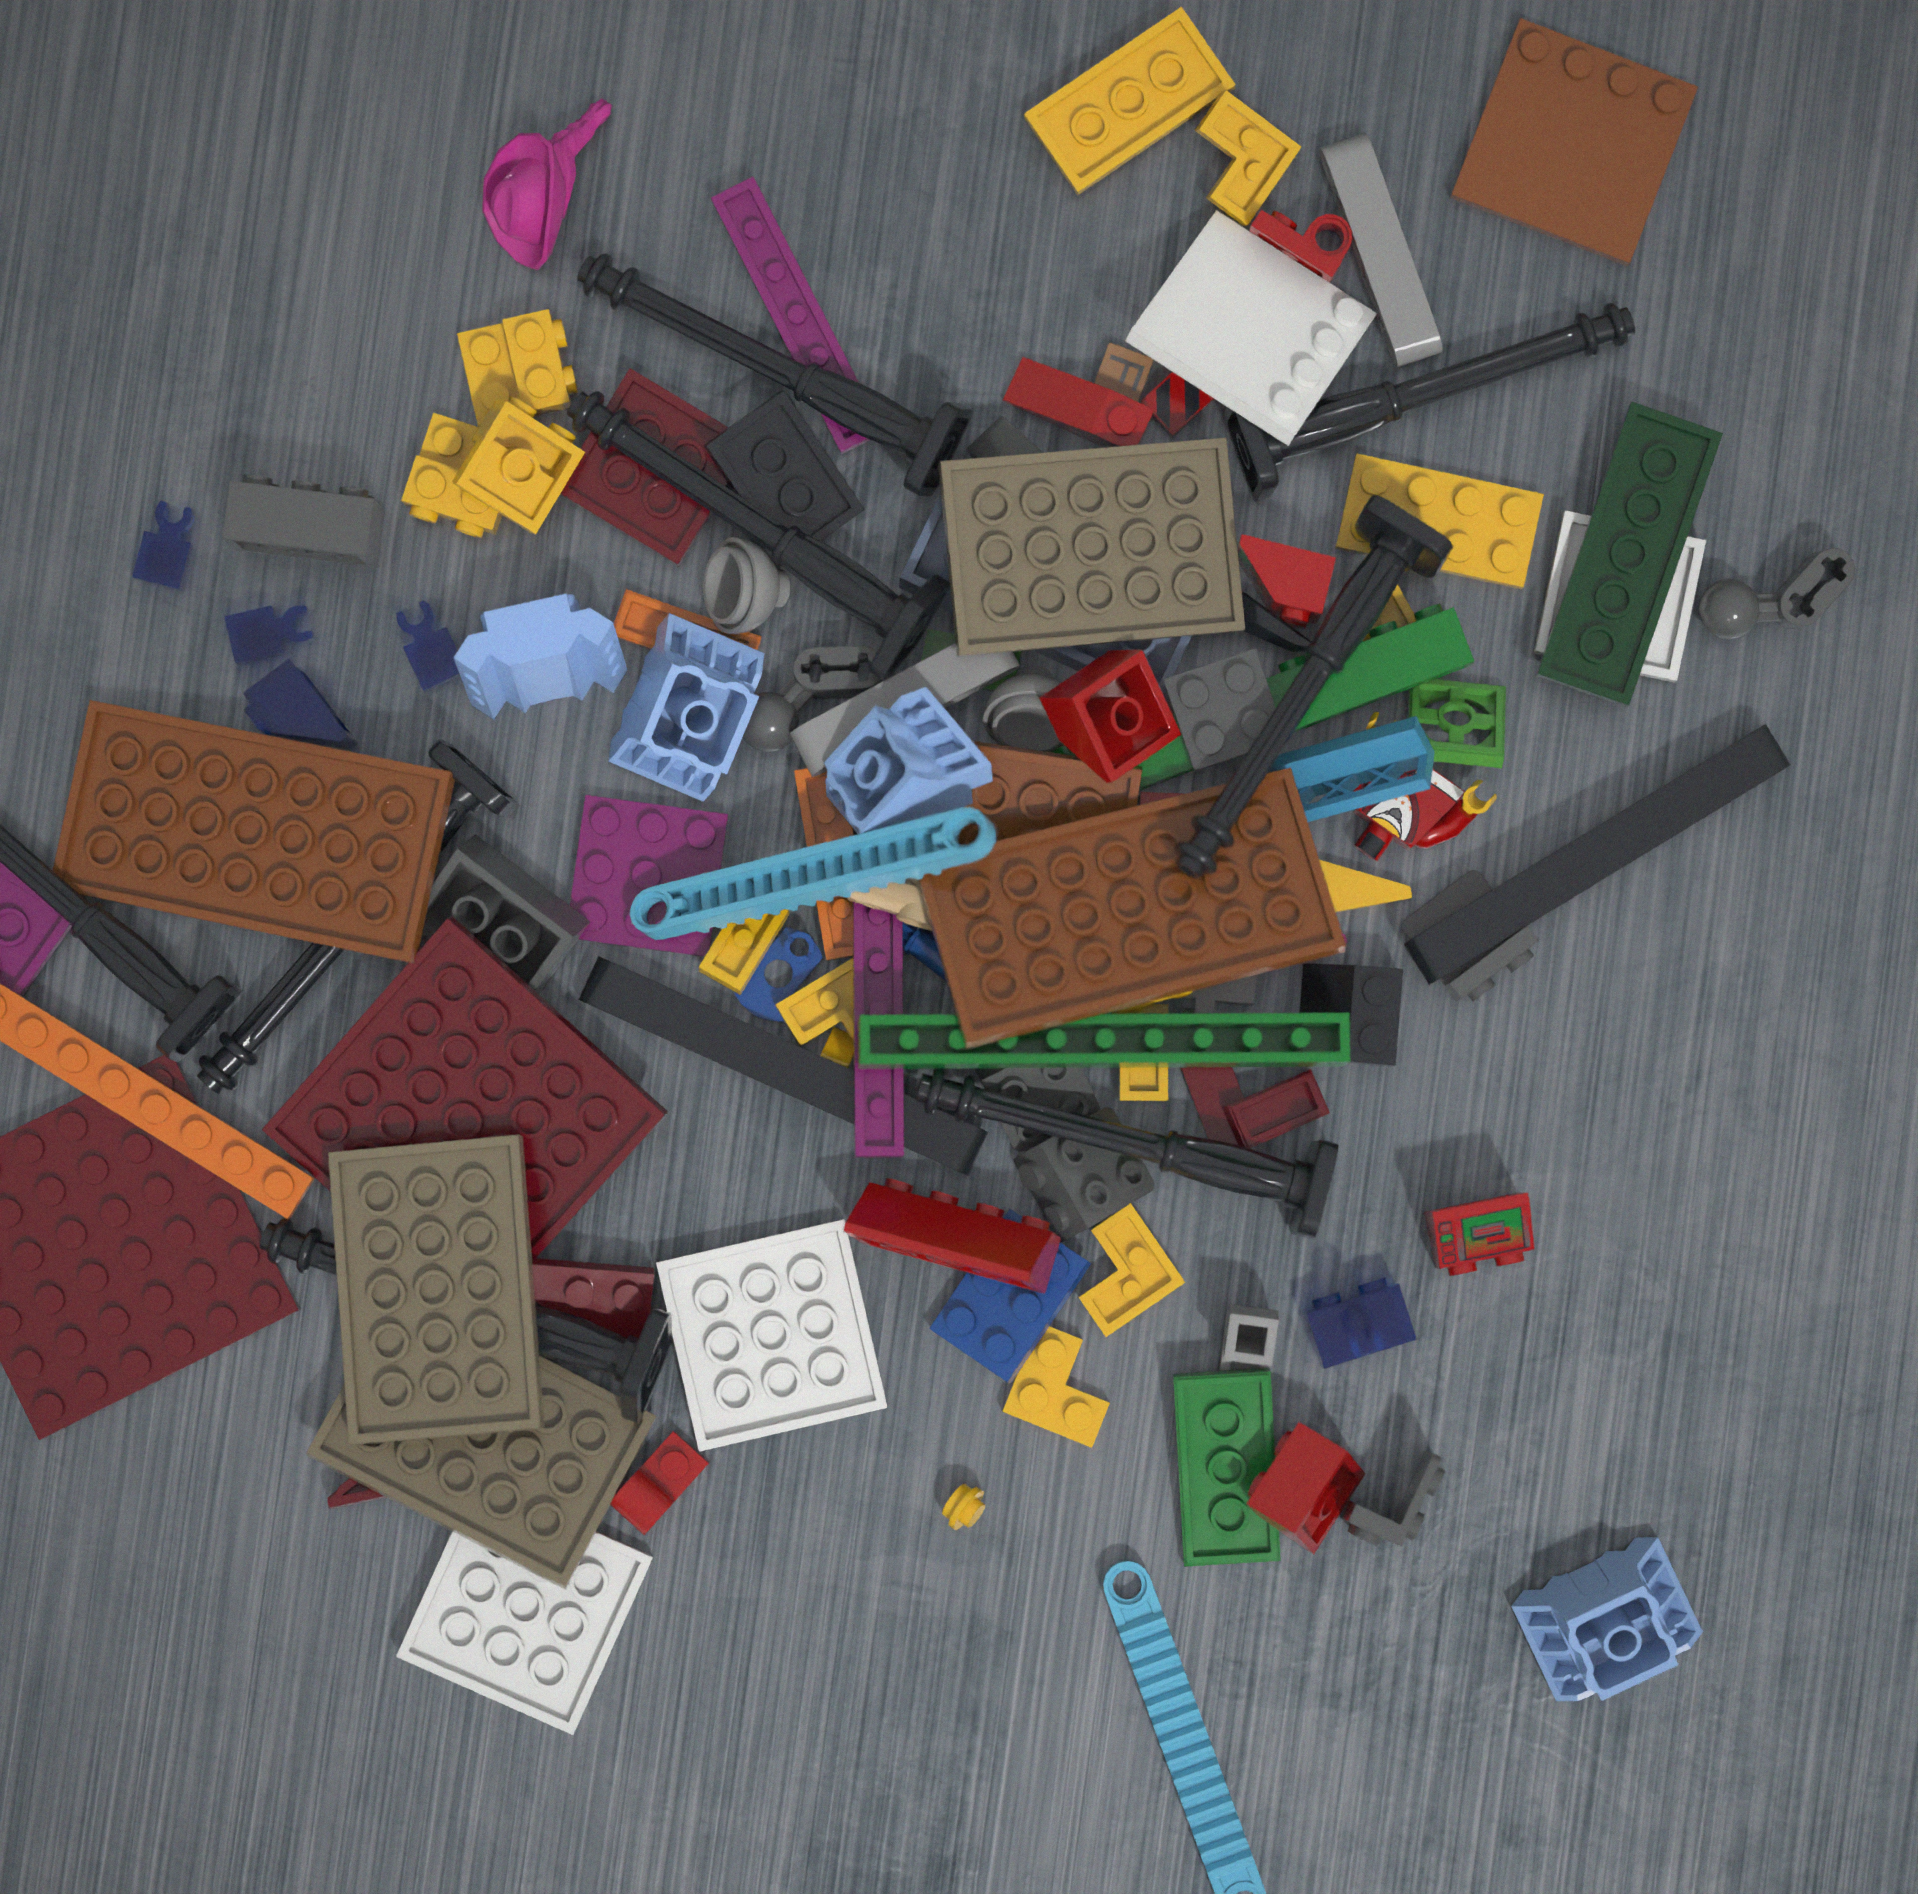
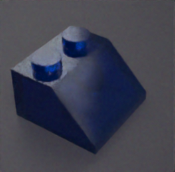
M290 658L243 693L250 705L244 708V711L255 726L266 735L274 733L284 739L344 749H353L359 744L304 670Z

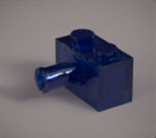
M1383 1277L1358 1285L1360 1294L1342 1300L1340 1293L1335 1292L1311 1300L1314 1309L1305 1311L1304 1315L1322 1368L1332 1367L1417 1340L1398 1283L1387 1285L1386 1278Z

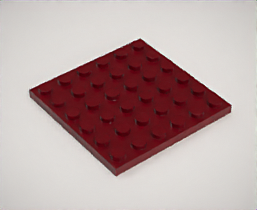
M451 916L447 918L415 955L414 963H408L263 1127L262 1131L330 1192L328 1152L521 1135L523 1136L532 1258H537L668 1111Z
M162 1055L138 1067L200 1106L179 1062L172 1061ZM86 1094L0 1136V1362L39 1440L301 1310L279 1264L270 1263L267 1258V1251L260 1249L263 1231L243 1191Z

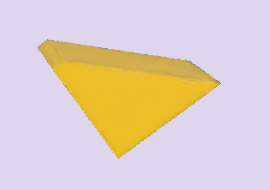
M833 1027L820 1056L849 1068L854 1057V1044L849 1034L844 1030Z

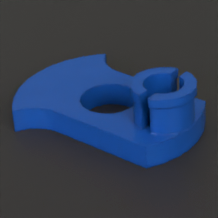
M786 927L771 944L742 994L739 995L735 992L739 1002L750 1013L761 1019L783 1022L784 1020L775 1005L794 994L821 962L823 956L820 949L809 934ZM797 939L806 940L809 945L808 954L804 956L793 955L791 952L792 943ZM783 960L791 966L793 972L792 979L785 987L775 988L767 983L765 969L772 961Z

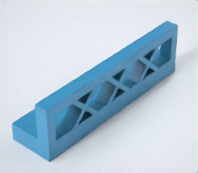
M1414 716L1279 754L1268 773L1291 767L1307 822L1430 789L1435 752L1417 717ZM1417 769L1416 775L1398 779L1403 773ZM1371 782L1364 789L1352 792L1360 784ZM1326 794L1318 802L1308 804L1316 796Z

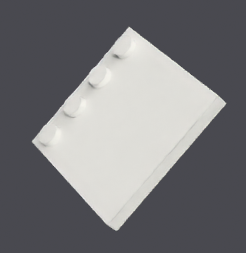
M1216 210L1135 323L1125 341L1289 446L1377 313Z
M845 1219L656 1262L666 1309L672 1315V1336L699 1452L887 1408L848 1234L843 1232Z
M452 1531L396 1657L574 1735L653 1556L596 1531L566 1590Z

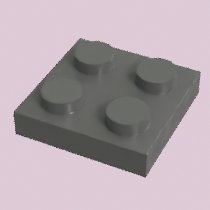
M1256 648L1163 679L1195 772L1246 755L1276 709Z

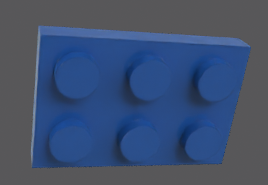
M1009 1209L1004 1219L1021 1223L1022 1216ZM1060 1243L1045 1294L966 1273L929 1329L1011 1384L1091 1263Z

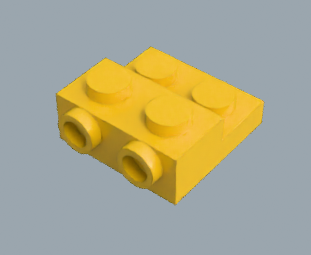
M549 309L502 319L503 323L457 333L478 427H480L496 399L509 402L512 397H515L537 411L535 416L569 409L571 406L570 395L578 393L572 365L563 366L559 348L568 346L562 319L553 320Z
M512 397L509 402L496 399L471 441L475 444L452 483L526 531L537 534L585 452L573 444L576 436L568 430L552 422L549 427H546L535 420L534 416L537 411L515 397Z
M433 412L420 454L415 457L401 499L405 506L411 507L409 511L410 516L436 524L439 516L456 522L454 528L456 531L476 538H482L484 531L496 535L502 515L452 483L475 444L471 440L479 427Z

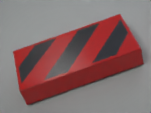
M1171 372L1140 403L1154 409L1153 418L1173 438L1204 410L1214 398L1179 375Z

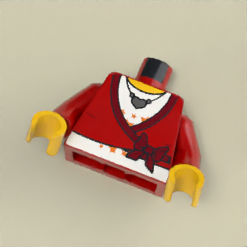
M1374 712L1370 716L1366 730L1376 727L1375 722L1379 712ZM1417 769L1403 773L1398 779L1416 775ZM1433 769L1430 789L1355 809L1353 813L1367 822L1368 826L1358 838L1354 847L1378 862L1392 840L1406 850H1410L1414 845L1423 849L1431 848L1457 837L1478 814L1484 813L1492 806L1497 799V795L1495 793L1488 801H1481L1476 797L1475 789L1483 782L1482 780H1476L1464 791ZM1371 782L1360 784L1352 792L1364 789Z

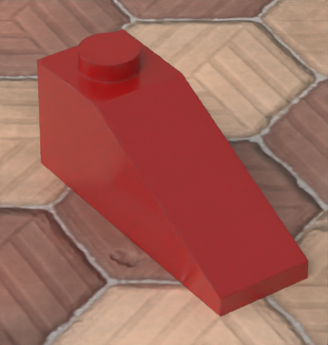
M1022 357L1003 398V402L1103 448L1140 445L1154 414V409L1118 392Z

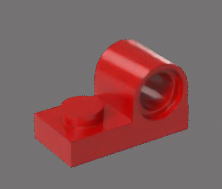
M1261 210L1252 223L1250 232L1331 283L1345 259L1352 242V230L1349 223L1338 215L1324 214L1317 217L1302 236L1295 231L1297 228L1296 223L1287 216L1277 211H1273L1269 215ZM1323 230L1333 231L1339 236L1341 246L1334 251H1325L1317 245L1315 236Z
M674 1430L615 1494L611 1506L645 1535L710 1462Z

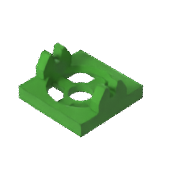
M1435 679L1408 690L1406 719L1416 716L1419 723L1439 725L1443 731L1448 733V742L1434 741L1426 734L1435 752V762L1502 768L1506 686ZM1449 700L1440 709L1426 708L1428 705L1438 701ZM1467 703H1470L1475 707L1479 708L1485 714L1476 713L1475 710ZM1450 711H1459L1466 714L1470 721L1465 725L1457 726L1447 722L1444 715ZM1473 729L1489 730L1488 737L1478 745L1464 744V735L1470 733Z

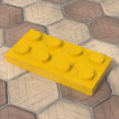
M1180 7L1024 113V119L1078 196L1212 105L1221 91L1227 90L1231 92L1234 90L1236 84L1184 9Z
M1356 453L1335 549L1366 556L1371 551L1370 543L1362 539L1355 531V523L1372 495H1378L1407 511L1451 541L1453 549L1439 572L1517 589L1524 588L1544 494Z

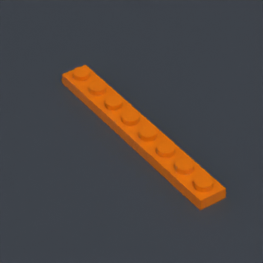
M0 983L1 1042L286 1219L292 1217L315 1180L312 1175Z

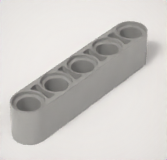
M1364 132L1319 148L1321 162L1340 216L1349 223L1352 230L1351 247L1373 309L1377 313L1376 317L1396 368L1443 352L1441 338L1368 135Z
M955 643L794 729L789 735L811 776L815 777L827 772L824 762L874 706L890 709L900 696L927 687L945 709L1011 674L1021 665L1014 652L957 657Z

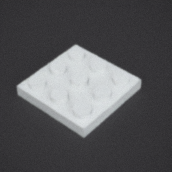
M1566 510L1563 512L1534 653L1542 655L1544 653L1591 517L1589 515ZM1687 536L1640 673L1641 676L1674 683L1678 679L1706 540Z

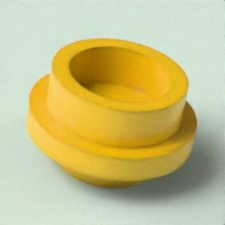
M965 1483L954 1491L942 1511V1515L949 1519L948 1525L951 1528L958 1530L963 1525L970 1528L976 1523L986 1506L981 1502L984 1491L977 1486L972 1489Z

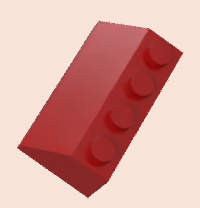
M886 1178L884 1186L869 1182L845 1222L843 1232L862 1244L1043 1294L1046 1292L1061 1240L1059 1236L1049 1231L1051 1223L1023 1215L1021 1223L1004 1219L1005 1211L982 1203L976 1204L975 1211L957 1206L959 1198L931 1190L929 1198L912 1194L913 1185Z

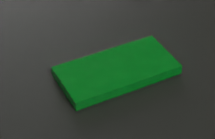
M1270 1368L1173 1374L1184 1567L1281 1561L1279 1530L1256 1515L1246 1504L1250 1499L1248 1492L1252 1482L1260 1472H1267L1275 1460Z

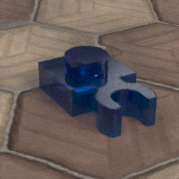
M160 501L155 511V518L160 526L158 534L144 531L132 577L135 580L182 591L193 544L181 540L182 533L188 531L193 525L194 511L189 507H185L182 519L177 523H170L167 520L170 504Z
M423 600L419 602L424 612V618L421 623L417 625L409 624L407 617L402 611L396 613V618L401 629L407 634L412 635L415 639V642L404 646L403 649L423 691L427 692L459 677L460 674L454 661L458 648L449 629L445 627L434 632L432 628L435 621L434 611Z
M301 605L293 606L284 613L283 617L277 619L274 607L272 606L225 616L235 663L240 665L283 655L282 640L290 639L299 644H305L314 640L315 635L313 631L297 633L293 629L294 620L299 616L309 615V609Z

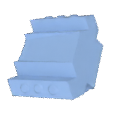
M562 594L484 612V614L480 615L483 632L468 635L454 656V661L470 704L493 720L506 701L526 713L531 705L564 697L575 696L582 701L594 682L614 693L628 671L614 623L591 608L580 610L578 600H575V595Z
M668 613L657 627L655 645L645 656L644 665L641 670L642 673L632 698L629 699L627 706L623 709L621 728L611 739L608 762L704 802L715 789L721 773H728L759 696L755 694V690L762 676L765 653Z
M927 687L900 696L890 709L874 706L824 762L827 769V778L825 779L826 795L858 834L963 808L973 804V788L993 781L991 763Z
M1635 1537L1625 1551H1605L1601 1557L1595 1559L1592 1563L1561 1576H1552L1542 1590H1523L1511 1606L1556 1701H1580L1595 1693L1603 1701L1677 1666L1678 1662L1675 1655L1690 1649L1703 1633L1658 1537Z

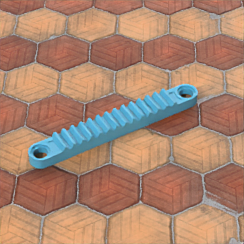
M971 807L959 808L649 887L635 897L631 905L630 917L632 924L639 931L654 940L668 939L696 931L708 933L712 927L727 928V923L744 924L747 918L760 920L763 914L776 916L780 915V910L783 909L796 911L799 905L812 907L819 900L832 902L835 896L848 898L855 891L868 893L871 887L884 889L891 882L903 884L907 878L919 880L923 879V875L927 873L939 875L943 869L975 862L984 858L995 844L996 831L990 820L979 810ZM970 823L978 824L980 830L977 839L968 846L959 845L958 835L961 829ZM665 902L667 907L665 917L659 923L649 925L647 921L649 909L656 903Z
M1128 1559L1117 1561L1105 1572L1103 1579L1104 1593L1214 1893L1237 1894L1241 1891H1248L1253 1894H1266L1151 1578L1145 1567L1138 1562ZM1122 1571H1132L1141 1579L1140 1591L1132 1598H1122L1113 1589L1114 1578Z

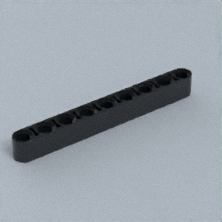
M1765 724L1407 941L1404 945L1430 985L1781 772L1791 764Z
M600 956L597 957L578 1000L854 1124L853 1070ZM904 1094V1147L969 1176L988 1132L965 1121L957 1122L954 1116L937 1108L933 1114H926L924 1103L917 1102L915 1098Z

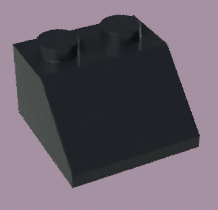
M1303 963L1299 1013H1349L1350 1062L1348 1064L1396 1066L1403 969Z

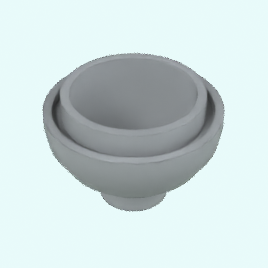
M737 537L728 538L720 543L709 558L703 578L704 603L709 616L716 627L727 634L750 632L765 622L775 607H783L788 601L790 579L787 572L783 569H777L771 556L754 541Z
M1033 665L1023 667L1018 670L1016 676L1002 682L989 695L984 708L983 724L989 736L997 743L1050 752L1064 746L1059 741L1039 699L1042 695L1060 684L1059 681L1054 679L1048 669Z

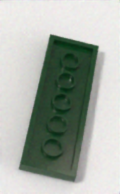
M1635 402L1629 404L1536 676L1624 707L1630 705L1723 433Z

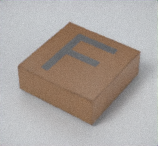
M1109 342L1094 383L1139 402L1154 359Z

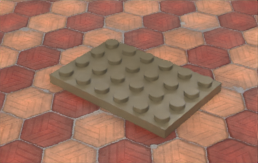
M1227 438L950 460L938 463L957 657L1241 632L1245 630Z
M510 1135L328 1152L349 1445L544 1428L523 1136Z
M539 1355L544 1428L349 1445L344 1384L306 1454L321 1464L566 1590L608 1511L613 1497L618 1492L653 1426L656 1415L645 1410L639 1423L624 1419L621 1416L619 1396Z

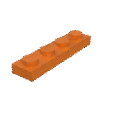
M807 768L794 770L807 847L853 836V827L826 795L825 779L827 778V772L812 777ZM835 896L832 902L816 901L826 961L853 957V901L842 896Z

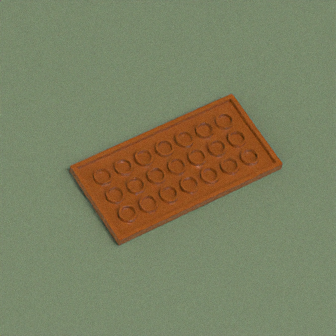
M90 700L53 871L80 895L414 963L415 955L419 950L455 780L453 779V772Z
M1291 767L1266 774L1230 831L1234 837V845L1230 848L1220 847L1213 858L1217 863V871L1213 874L1203 873L1200 879L1190 877L1175 865L1178 856L1175 853L1174 846L1180 841L1189 842L1195 833L1191 824L1192 818L1197 815L1206 816L1226 784L995 841L992 850L980 860L943 869L939 875L924 874L923 879H919L918 882L966 1049L1345 952V940Z

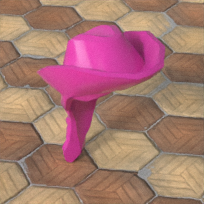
M601 98L596 103L590 104L586 113L575 120L574 123L568 124L565 130L555 133L548 141L540 133H519L498 149L484 177L482 212L496 242L516 262L528 268L539 270L552 255L562 221L567 214L568 203L576 177L575 156L593 137L598 126L608 119L612 105L607 103L606 100Z

